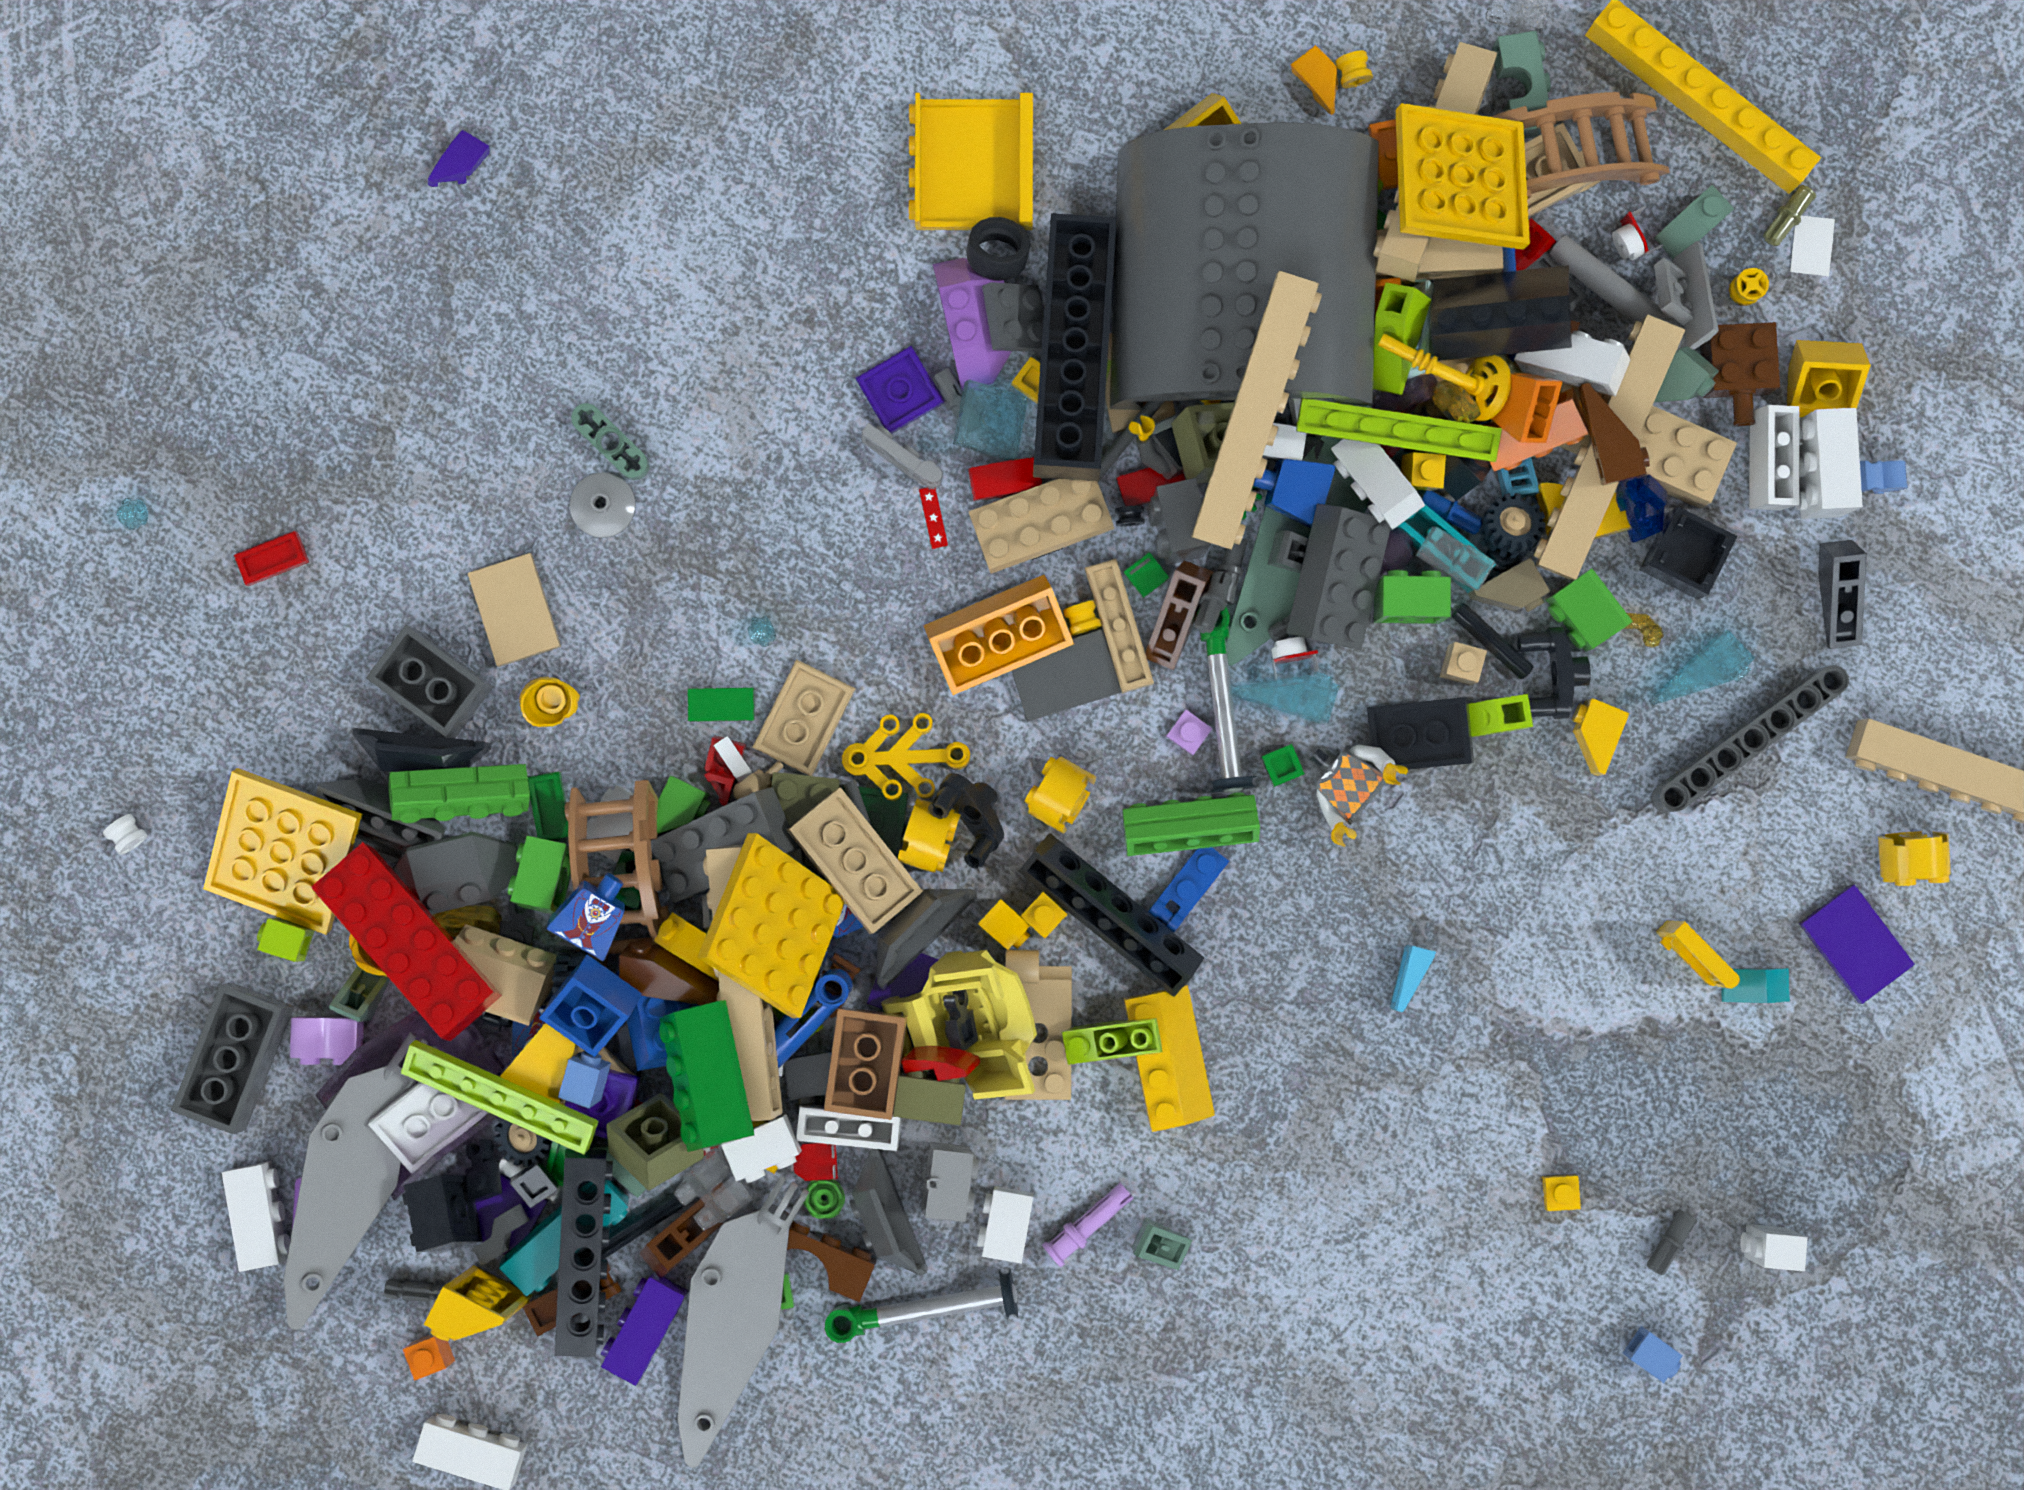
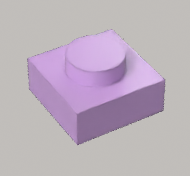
M1185 710L1166 737L1193 756L1213 728L1188 710Z

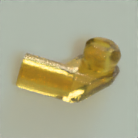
M1627 613L1633 622L1623 629L1639 630L1644 635L1642 640L1647 647L1655 648L1661 644V638L1664 637L1662 627L1647 614Z

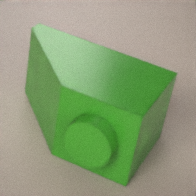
M670 775L658 799L657 836L671 832L706 815L711 806V802L707 801L710 794Z

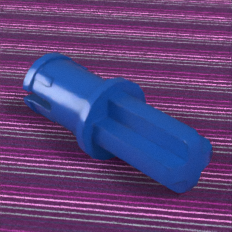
M1426 490L1421 498L1430 509L1446 522H1450L1473 535L1480 530L1482 517L1458 505V501L1454 500L1452 502L1429 490Z

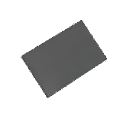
M1102 630L1073 638V645L1012 670L1027 722L1121 693Z

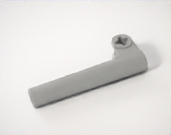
M1567 235L1562 237L1551 250L1550 256L1562 266L1569 265V272L1632 324L1636 320L1641 322L1648 314L1685 329L1684 325L1674 318L1666 317L1657 304ZM1685 332L1676 352L1680 348L1688 346Z

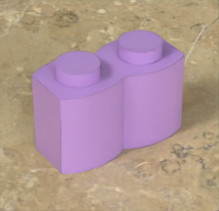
M292 1017L290 1058H300V1064L302 1065L320 1064V1058L333 1059V1065H352L353 1059L363 1057L364 1022H357L348 1017Z

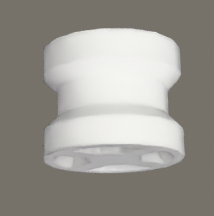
M127 814L117 819L103 832L107 839L113 840L116 844L115 850L119 855L133 850L147 838L146 832L143 829H138L135 825L136 820L132 814Z

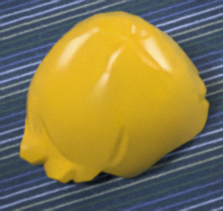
M547 676L530 680L524 686L519 699L520 709L524 719L531 725L553 727L576 713L580 695L573 687L560 679Z

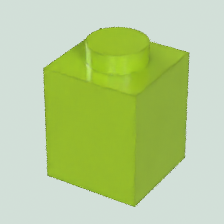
M268 918L267 922H264L258 931L257 941L260 943L257 950L293 962L305 961L315 931L280 918Z

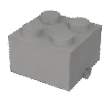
M929 1142L926 1169L922 1171L924 1188L921 1209L925 1218L966 1222L967 1213H973L975 1194L972 1193L970 1183L971 1179H977L979 1160L976 1159V1155H974L969 1146Z

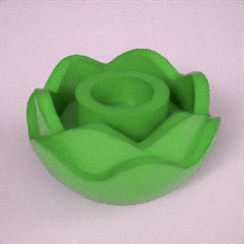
M814 1180L806 1188L809 1194L804 1201V1205L813 1217L817 1219L833 1218L839 1214L845 1203V1193L836 1180ZM826 1195L828 1199L823 1201L821 1196Z

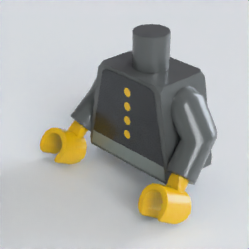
M1199 400L1204 405L1219 404L1221 400ZM1182 412L1157 423H1154L1152 418L1141 415L1142 425L1132 421L1129 424V430L1131 433L1138 435L1136 442L1142 463L1157 473L1162 474L1167 480L1182 473L1185 476L1171 425ZM1197 483V484H1198V487H1199V486H1201V485H1203V484H1205V483Z

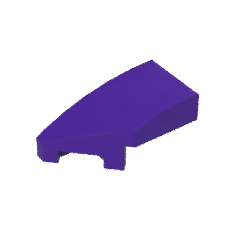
M461 130L437 162L428 177V185L430 187H438V183L450 181L466 184V176L472 175L490 154V146L466 131Z

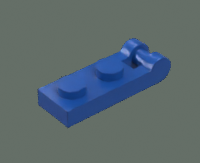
M1212 847L1196 849L1148 912L1165 923L1166 927L1172 932H1175L1230 861ZM1170 899L1180 906L1175 914L1165 907Z

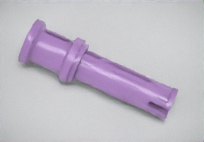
M1119 1182L1106 1196L1101 1198L1073 1224L1069 1222L1063 1225L1064 1230L1049 1243L1045 1241L1042 1244L1043 1248L1060 1267H1063L1065 1259L1078 1248L1083 1249L1086 1243H1088L1086 1239L1134 1198Z

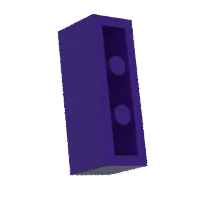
M655 1272L651 1274L648 1280L642 1277L633 1293L637 1297L633 1308L626 1307L617 1322V1325L621 1327L616 1339L610 1336L600 1354L606 1357L601 1367L636 1386L642 1379L689 1291L665 1277L660 1279Z

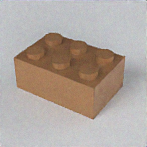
M848 1007L838 1008L824 1111L892 1120L908 1016Z

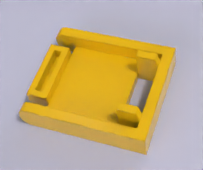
M1667 920L1656 931L1662 938L1660 943L1666 950L1670 951L1673 949L1709 986L1732 989L1739 984L1740 978L1737 973L1685 921Z

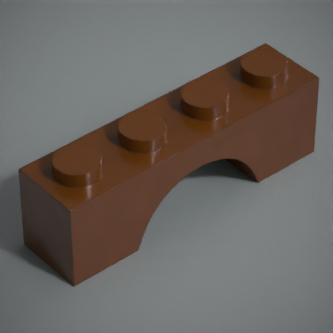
M793 1220L789 1227L787 1250L801 1249L815 1255L825 1266L828 1274L829 1290L860 1303L877 1259L871 1257L873 1253L860 1246H854L853 1249L841 1245L842 1240L828 1233H823L822 1236L810 1232L811 1227L809 1225Z

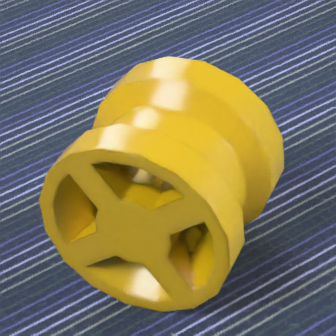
M1366 51L1350 52L1336 59L1337 69L1342 72V78L1340 79L1342 88L1357 87L1373 79L1372 71L1366 65L1368 61Z
M1758 268L1743 270L1729 285L1730 297L1741 306L1754 304L1766 294L1769 288L1768 277Z
M1094 600L1076 604L1063 610L1064 616L1069 619L1071 624L1069 628L1071 636L1102 626L1100 619L1096 618L1094 614L1096 607Z

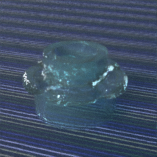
M125 498L122 500V506L117 510L120 523L130 530H135V528L137 529L141 525H145L148 521V511L145 504L139 499L131 500L130 498Z
M766 616L759 619L757 617L751 619V626L747 630L751 641L755 645L760 644L762 647H767L769 642L776 640L774 627Z

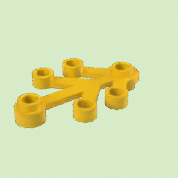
M919 713L914 717L912 727L889 751L875 752L888 736H893L900 730L898 718L889 714L882 717L880 727L864 744L854 743L844 750L842 764L844 769L851 775H866L882 790L886 799L895 801L902 795L901 784L897 780H889L876 767L889 765L915 788L916 794L920 798L929 799L935 793L933 781L920 776L908 764L946 763L951 769L961 770L970 762V751L961 742H953L946 749L909 750L923 734L929 733L933 727L932 718L926 713ZM922 718L929 721L928 727L925 729L918 728V720ZM887 720H893L896 723V727L891 731L884 728V723ZM953 750H961L963 757L960 760L952 759L951 752ZM855 754H862L864 756V761L861 764L857 765L852 762ZM892 784L896 785L899 788L898 793L893 796L886 793L887 787ZM921 784H930L932 787L931 791L928 794H922L919 791Z

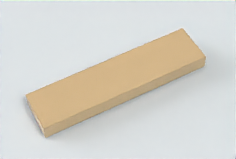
M1117 559L1085 567L1086 576L1122 694L1153 685L1154 681Z

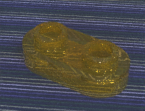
M1445 379L1433 386L1434 395H1432V400L1440 411L1444 412L1447 410L1456 421H1464L1469 424L1481 415L1474 399L1461 387Z
M468 905L436 913L435 919L451 937H457L465 924L497 935L502 922L501 914L490 906Z

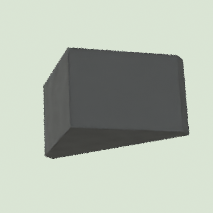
M1287 530L1276 532L1267 565L1301 574L1309 539Z

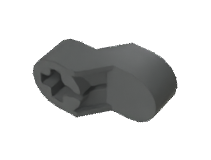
M521 1203L495 1218L491 1238L472 1248L481 1265L509 1249L511 1231L530 1220Z

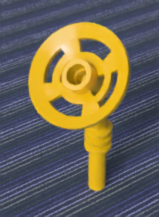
M1385 333L1378 346L1411 362V367L1419 366L1418 370L1421 372L1425 370L1427 375L1432 373L1460 386L1459 398L1461 408L1465 415L1472 420L1486 421L1493 418L1500 412L1508 399L1511 388V373L1506 361L1497 355L1477 358L1464 374L1438 362V357L1434 356L1431 358L1430 353L1424 354L1423 349L1417 351ZM1487 362L1495 366L1497 374L1491 368L1485 367ZM1485 372L1488 378L1483 377L1482 373ZM1494 386H1498L1496 396L1488 406L1485 400L1492 394ZM1471 395L1476 396V401L1472 399ZM1467 402L1472 406H1476L1477 411L1471 410Z

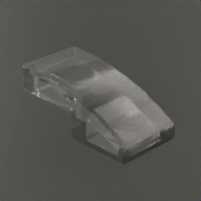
M1432 527L1416 554L1423 561L1476 591H1479L1495 564V561L1470 545L1459 542L1438 527Z

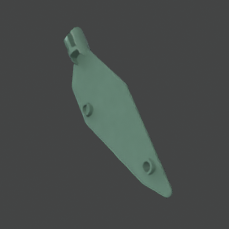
M1322 436L1320 440L1324 441V445L1317 461L1314 452L1316 445L1302 460L1333 465L1338 459L1331 448L1343 439ZM1335 468L1325 505L1343 507L1365 513L1369 499L1365 498L1361 501L1350 486L1354 483L1351 476L1344 479ZM1266 506L1229 629L1230 638L1226 639L1228 666L1236 664L1271 638L1268 629L1275 623L1282 622L1285 617L1291 614L1300 573L1267 565L1275 533L1287 530L1309 539L1311 528ZM1247 616L1253 618L1254 623L1251 628H1247L1244 625V619Z

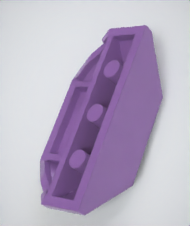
M965 257L933 264L960 387L964 391L991 385L995 382L1012 351H996L992 349L982 286L990 282L1004 283V280H993L983 277L973 270Z

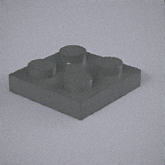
M997 282L983 285L982 289L992 349L996 351L1041 352L1044 315L1039 285Z

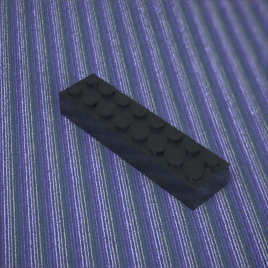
M1051 213L1033 477L1099 481L1117 217Z

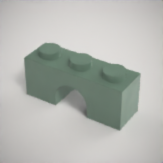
M1537 31L1498 36L1492 46V51L1497 52L1495 61L1497 79L1515 78L1523 84L1526 92L1522 98L1509 100L1503 112L1523 106L1527 107V112L1547 108L1546 101L1549 100L1548 92H1550L1551 83L1549 74L1547 72L1544 73L1542 61L1545 59V47L1542 41H1538ZM1536 126L1524 129V139L1535 138L1541 135V129Z

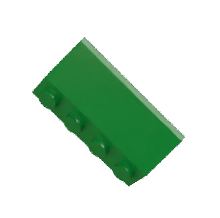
M726 1000L673 1012L659 1018V1034L662 1042L665 1043L668 1057L666 1067L673 1081L675 1090L673 1100L676 1109L679 1110L682 1124L680 1133L682 1141L686 1144L687 1152L724 1145L755 1136Z

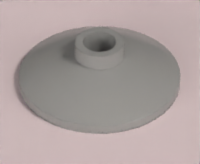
M604 472L591 474L581 480L573 490L570 499V511L576 525L585 533L600 538L615 536L625 530L631 523L636 508L635 497L630 486L617 475ZM598 498L606 499V505L602 509H598L595 506Z

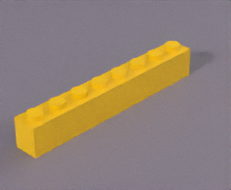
M1611 0L1585 34L1588 39L1788 194L1803 182L1821 159L1814 151L1619 0Z

